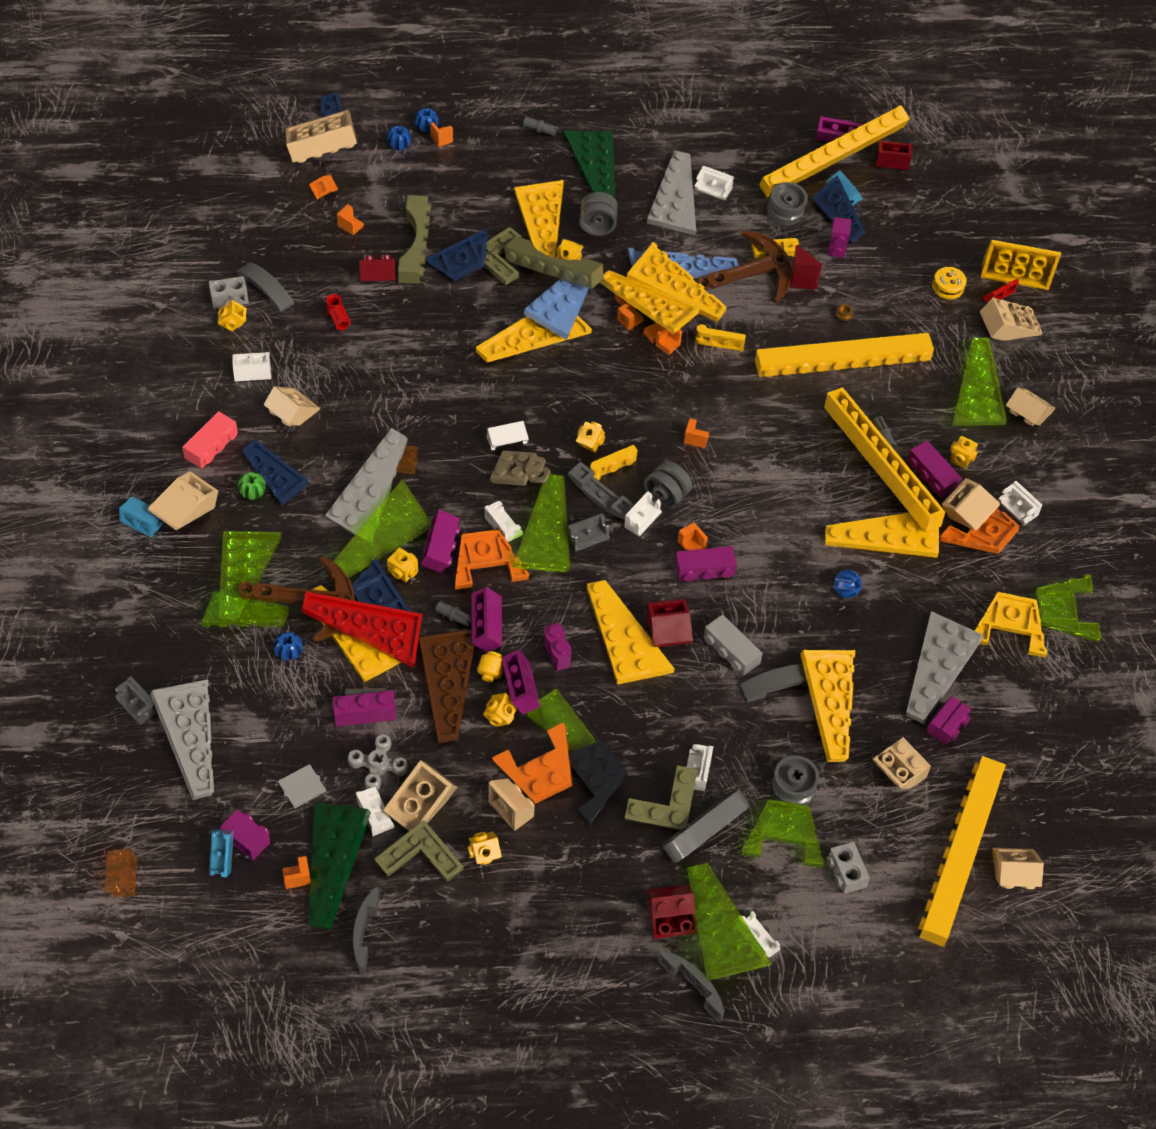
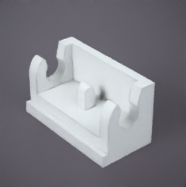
M703 166L696 178L698 181L695 185V190L726 200L732 190L734 177Z
M269 352L233 354L234 380L271 379Z
M523 421L496 426L487 430V439L491 451L495 450L497 446L520 441L525 444L529 439Z
M1017 481L1004 489L1002 492L1004 495L998 499V502L1023 525L1036 518L1042 507V504Z
M647 491L626 514L624 527L640 537L661 514L660 500L658 499L654 503L652 501V494Z
M501 501L485 506V519L494 530L499 529L507 542L523 535L520 525H516L505 512L503 506H501Z
M694 744L693 748L690 749L687 768L697 769L695 790L705 791L713 746Z
M376 787L356 792L359 808H365L371 812L367 825L372 836L394 828L389 815L383 811L385 806Z
M754 911L750 913L748 918L743 916L739 919L738 931L762 961L780 951L779 942L772 939L756 919Z

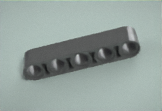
M739 788L734 789L665 841L662 847L672 862L676 863L747 810L750 804Z

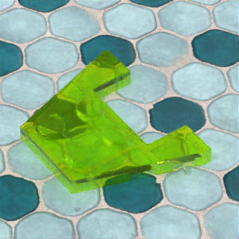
M1085 575L1081 579L1073 578L1061 584L1058 582L1037 588L1035 596L1041 620L1040 625L1099 642L1101 639L1099 623L1079 622L1074 593H1092L1091 575Z
M769 799L754 829L750 833L741 855L760 858L763 839L805 845L804 865L822 868L824 861L823 857H821L819 841H817L815 834L816 829L810 806Z

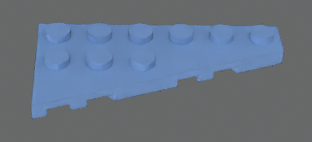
M628 248V256L632 267L646 250L643 249V252L634 251L633 248ZM666 252L669 259L677 262L694 277L693 280L695 282L701 276L707 277L710 273L724 269L729 270L739 266L736 258L715 256L712 259L704 258V255L691 257L685 253Z
M559 279L525 308L524 315L567 340L589 288Z

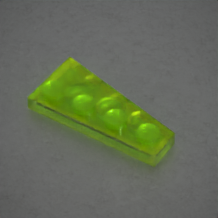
M557 688L539 699L541 707L526 713L529 718L546 731L564 722L567 730L568 749L571 751L597 742Z

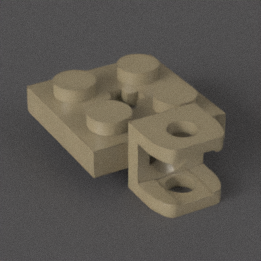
M502 451L490 480L496 484L526 486L528 479L531 483L546 482L550 470L544 467L546 460L543 457H537L536 453Z

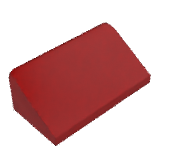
M1017 278L1006 283L982 298L987 303L992 298L1002 300L1016 292L1019 279Z

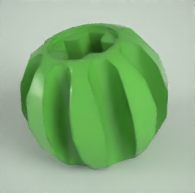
M249 472L240 477L237 489L242 497L254 500L263 495L266 483L260 474Z

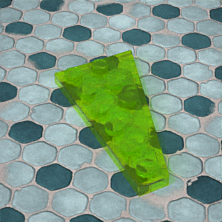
M549 474L547 481L542 483L513 568L569 572L570 558L564 476Z

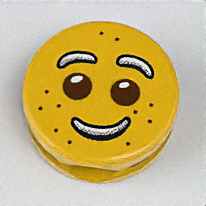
M943 267L935 274L932 284L933 290L941 298L956 299L964 292L966 276L957 268Z

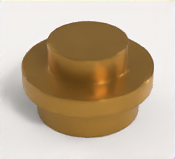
M842 304L836 309V316L843 321L850 320L853 317V310L851 306Z

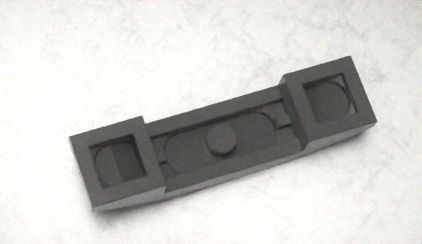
M249 262L236 271L240 277L244 276L247 283H253L269 298V303L280 313L294 304L293 299L283 286L262 267Z
M579 462L568 472L569 477L590 500L608 513L625 519L626 514L634 507V504L623 495L618 497L594 477V472L582 462Z
M796 664L757 675L740 684L746 701L751 702L766 698V693L799 684L805 687L808 686L803 664Z
M375 887L365 898L354 925L353 947L360 976H365L369 954L368 947H362L368 915L377 916L380 900V889L378 887Z
M660 952L658 963L672 977L680 972L706 998L704 1009L720 1023L723 1019L724 1008L716 989L709 979L684 958L670 952Z

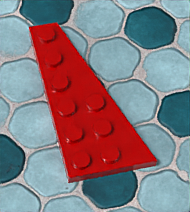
M305 592L302 607L303 613L414 668L422 614Z

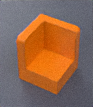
M434 122L430 123L431 138L438 147L453 142L452 126L439 129Z
M331 175L322 176L309 184L317 199L338 190Z
M350 205L345 206L337 213L338 226L352 235L364 226L363 222L354 218L353 207Z
M626 303L618 308L617 320L629 331L642 323L644 317L635 310L634 306Z
M662 327L657 332L656 346L670 355L680 346L682 331L679 329L676 333L672 334Z
M690 418L685 432L684 443L705 448L709 432L696 429L697 420Z
M693 522L679 530L677 542L685 551L706 549L708 538Z
M306 856L298 858L299 865L283 868L286 889L311 884Z

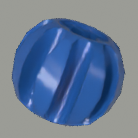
M422 108L416 113L414 118L416 128L423 133H430V123L434 122L436 126L439 123L437 113L430 108Z
M397 125L388 131L386 139L392 149L402 151L410 145L411 135L407 128Z
M842 570L839 572L834 580L836 593L844 598L855 597L862 588L861 576L853 570Z
M294 632L279 634L273 644L275 654L284 661L297 659L303 650L302 640Z

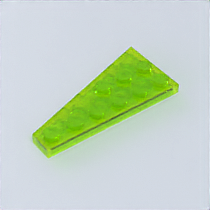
M972 338L952 426L1006 425L1007 419L990 339Z
M403 479L333 561L342 568L348 578L370 566L374 559L380 560L429 530L431 521Z
M223 531L219 624H239L251 598L242 599L239 597L238 587L242 582H250L253 585L260 582L281 539V532Z
M708 863L687 868L690 887L694 893L695 915L708 981L772 965Z

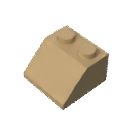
M274 386L264 403L269 412L274 416L280 417L282 423L287 426H300L320 409L298 390L287 387Z
M1017 387L1006 404L1010 408L1009 412L1016 416L1020 414L1025 418L1024 421L1031 426L1034 424L1041 425L1055 410V407L1031 391Z
M509 779L492 780L489 782L488 802L514 831L534 817L535 806L530 798L523 796L517 784H512Z
M992 848L995 879L1000 886L1007 889H1012L1014 886H1022L1025 889L1042 887L1044 862L1034 849Z

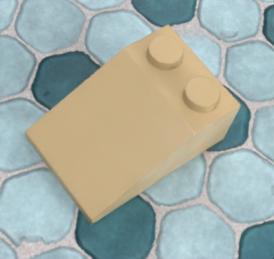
M420 760L383 811L410 831L423 820L428 823L457 789V786L428 763Z

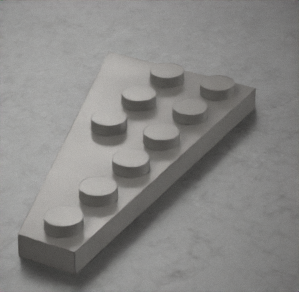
M674 150L647 218V223L696 236L690 154Z
M391 428L325 515L328 520L371 546L375 531H377L379 526L378 522L381 513L384 511L392 487L393 478L397 473L396 469L399 460L402 458L408 441L406 436Z
M931 611L907 708L908 717L922 724L926 723L983 640L982 634Z
M208 679L152 690L150 694L192 800L212 796L214 792L213 769L211 767L212 751L210 747L211 722L208 705Z

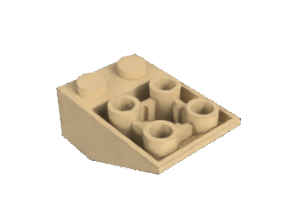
M992 298L980 311L991 338L1005 341L1043 334L1034 316V311L1029 306Z
M189 471L178 477L148 507V511L175 530H178L214 509L218 490Z

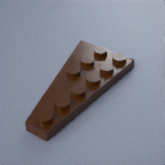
M472 629L419 637L438 743L456 741L459 738L475 645L472 644Z

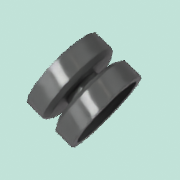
M783 182L774 186L767 206L769 217L775 223L784 226H791L800 222L807 204L808 196L806 191L801 186L791 182Z
M594 192L586 195L581 201V228L592 235L602 236L611 233L616 228L618 203L616 199L604 192Z
M663 461L644 480V487L646 492L648 491L652 494L654 502L659 499L661 507L673 509L692 490V481L681 466L671 461Z
M802 756L783 758L776 766L771 783V792L775 800L782 806L792 809L807 806L813 800L819 783V771L814 763Z

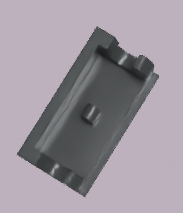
M603 513L568 526V539L575 552L610 539L609 525H605Z
M131 676L115 689L118 693L115 699L139 725L157 713L152 698Z

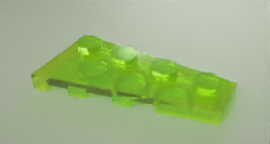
M213 591L202 620V627H210V625H219V627H228V625H239V627H248V625L284 627L290 610L289 606L256 601L251 598L242 599L236 595Z

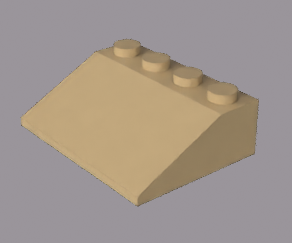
M349 110L286 128V144L293 163L304 162L310 157L318 158L327 152L335 153L340 148H351L354 144H357Z

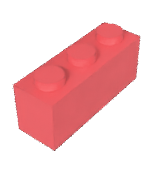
M218 412L182 447L184 458L202 469L212 461L218 452L224 449L230 440L236 437L238 433L236 421Z

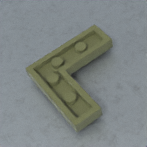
M511 227L488 240L486 246L484 267L505 285L519 277V272L499 256L505 252V246L516 236L521 238Z
M677 766L670 806L629 798L625 820L676 830L684 828L688 823L697 769Z
M425 820L374 859L387 877L420 851H422L447 882L464 870L463 865Z

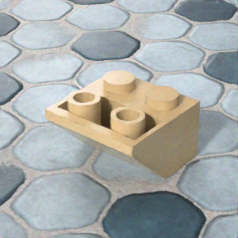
M966 478L942 505L950 519L976 531L1000 506V503L980 484Z
M904 737L873 758V761L900 790L913 788L927 778L931 767Z

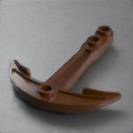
M742 231L741 235L748 239L758 250L762 248L767 256L729 270L724 269L710 273L707 277L701 276L696 282L697 284H703L705 286L704 290L707 291L709 288L715 289L728 285L733 281L775 271L778 280L776 282L774 302L777 303L789 289L792 278L791 262L785 250L773 239L757 232Z
M321 557L319 561L327 571L331 584L335 586L334 592L284 588L263 583L253 585L250 582H242L238 587V595L242 599L253 598L256 601L275 603L279 601L303 605L306 591L355 601L354 590L348 576L337 564L324 557ZM325 624L312 637V640L314 642L322 641L332 637L339 630Z

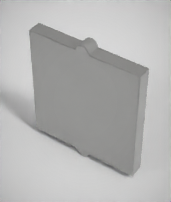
M310 764L278 781L284 791V797L289 799L294 809L326 792L325 787L320 781V776L316 775Z

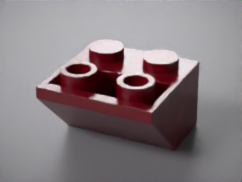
M877 141L876 167L909 170L912 158V144Z
M363 255V259L359 260L360 281L396 280L395 258H391V255H381V258H374V255Z
M686 599L647 603L646 622L654 647L693 642L690 612Z
M689 885L647 890L648 909L654 939L697 934L694 893Z

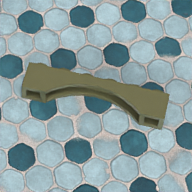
M408 195L406 217L415 230L416 238L407 253L400 257L398 268L399 283L420 284V277L424 276L422 264H425V254H423V251L427 250V241L425 239H428V228L426 226L430 225V216L428 214H431V204L428 203V196Z
M517 236L505 246L506 261L593 289L604 278L603 264L593 260H566L551 257L537 250L531 241Z

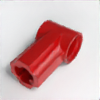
M337 294L328 295L326 298L327 314L331 317L336 329L340 331L347 329L351 322L342 305V298Z

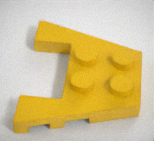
M998 592L975 630L983 635V640L980 644L987 646L990 629L994 628L1030 636L1028 655L1045 658L1047 655L1044 635L1040 625L1041 620L1037 600Z

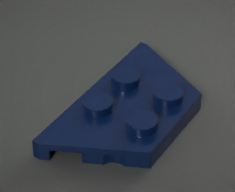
M484 229L425 259L436 270L452 281H456L485 266L488 234Z
M374 559L368 570H364L360 578L352 584L354 597L358 602L410 611L377 559Z

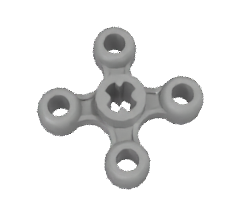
M385 734L376 737V750L372 751L370 755H365L359 750H352L348 755V763L352 768L365 766L370 770V773L365 778L366 789L376 787L378 791L381 787L380 776L384 775L386 771H392L397 776H403L408 771L406 759L402 757L389 759L386 756V753L391 748V739Z

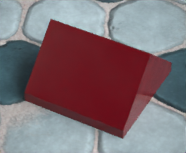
M796 245L791 267V288L815 290L818 288L822 264L802 247Z

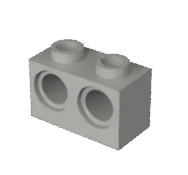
M244 276L209 281L214 309L221 308L232 300L240 305L249 303Z
M851 842L831 848L827 857V863L829 868L833 869L836 885L838 888L841 887L843 894L867 888L870 877L855 843ZM839 857H843L847 861H841ZM847 876H852L855 880H851Z

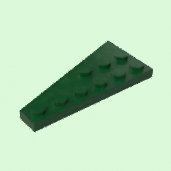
M564 130L563 136L567 139L570 150L572 149L582 175L585 176L587 185L590 186L591 193L604 192L615 198L613 131Z
M315 802L308 922L313 928L331 930L371 814L368 809Z

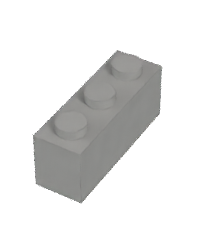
M723 614L705 627L704 639L706 643L710 646L712 645L718 651V654L731 664L735 671H739L744 676L761 663L763 653Z

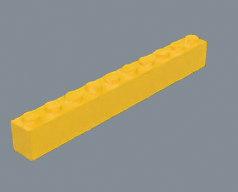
M899 106L762 178L759 186L768 199L774 186L779 183L791 182L797 184L904 128L910 118L903 107Z
M929 333L758 349L756 351L755 364L759 377L804 374L808 372L918 361L924 362L931 360L934 347Z
M842 387L828 392L824 408L925 533L941 527L945 515L943 508Z
M982 756L980 763L975 762L972 774H975L974 779H969L966 788L969 794L968 796L964 795L960 807L964 809L962 813L958 812L954 822L958 826L956 830L952 829L949 841L952 844L951 847L946 846L943 858L946 861L945 864H940L937 875L940 876L939 882L934 881L930 893L934 894L932 900L928 899L924 911H927L928 914L926 918L922 917L918 929L922 931L919 938L944 947L1006 764Z

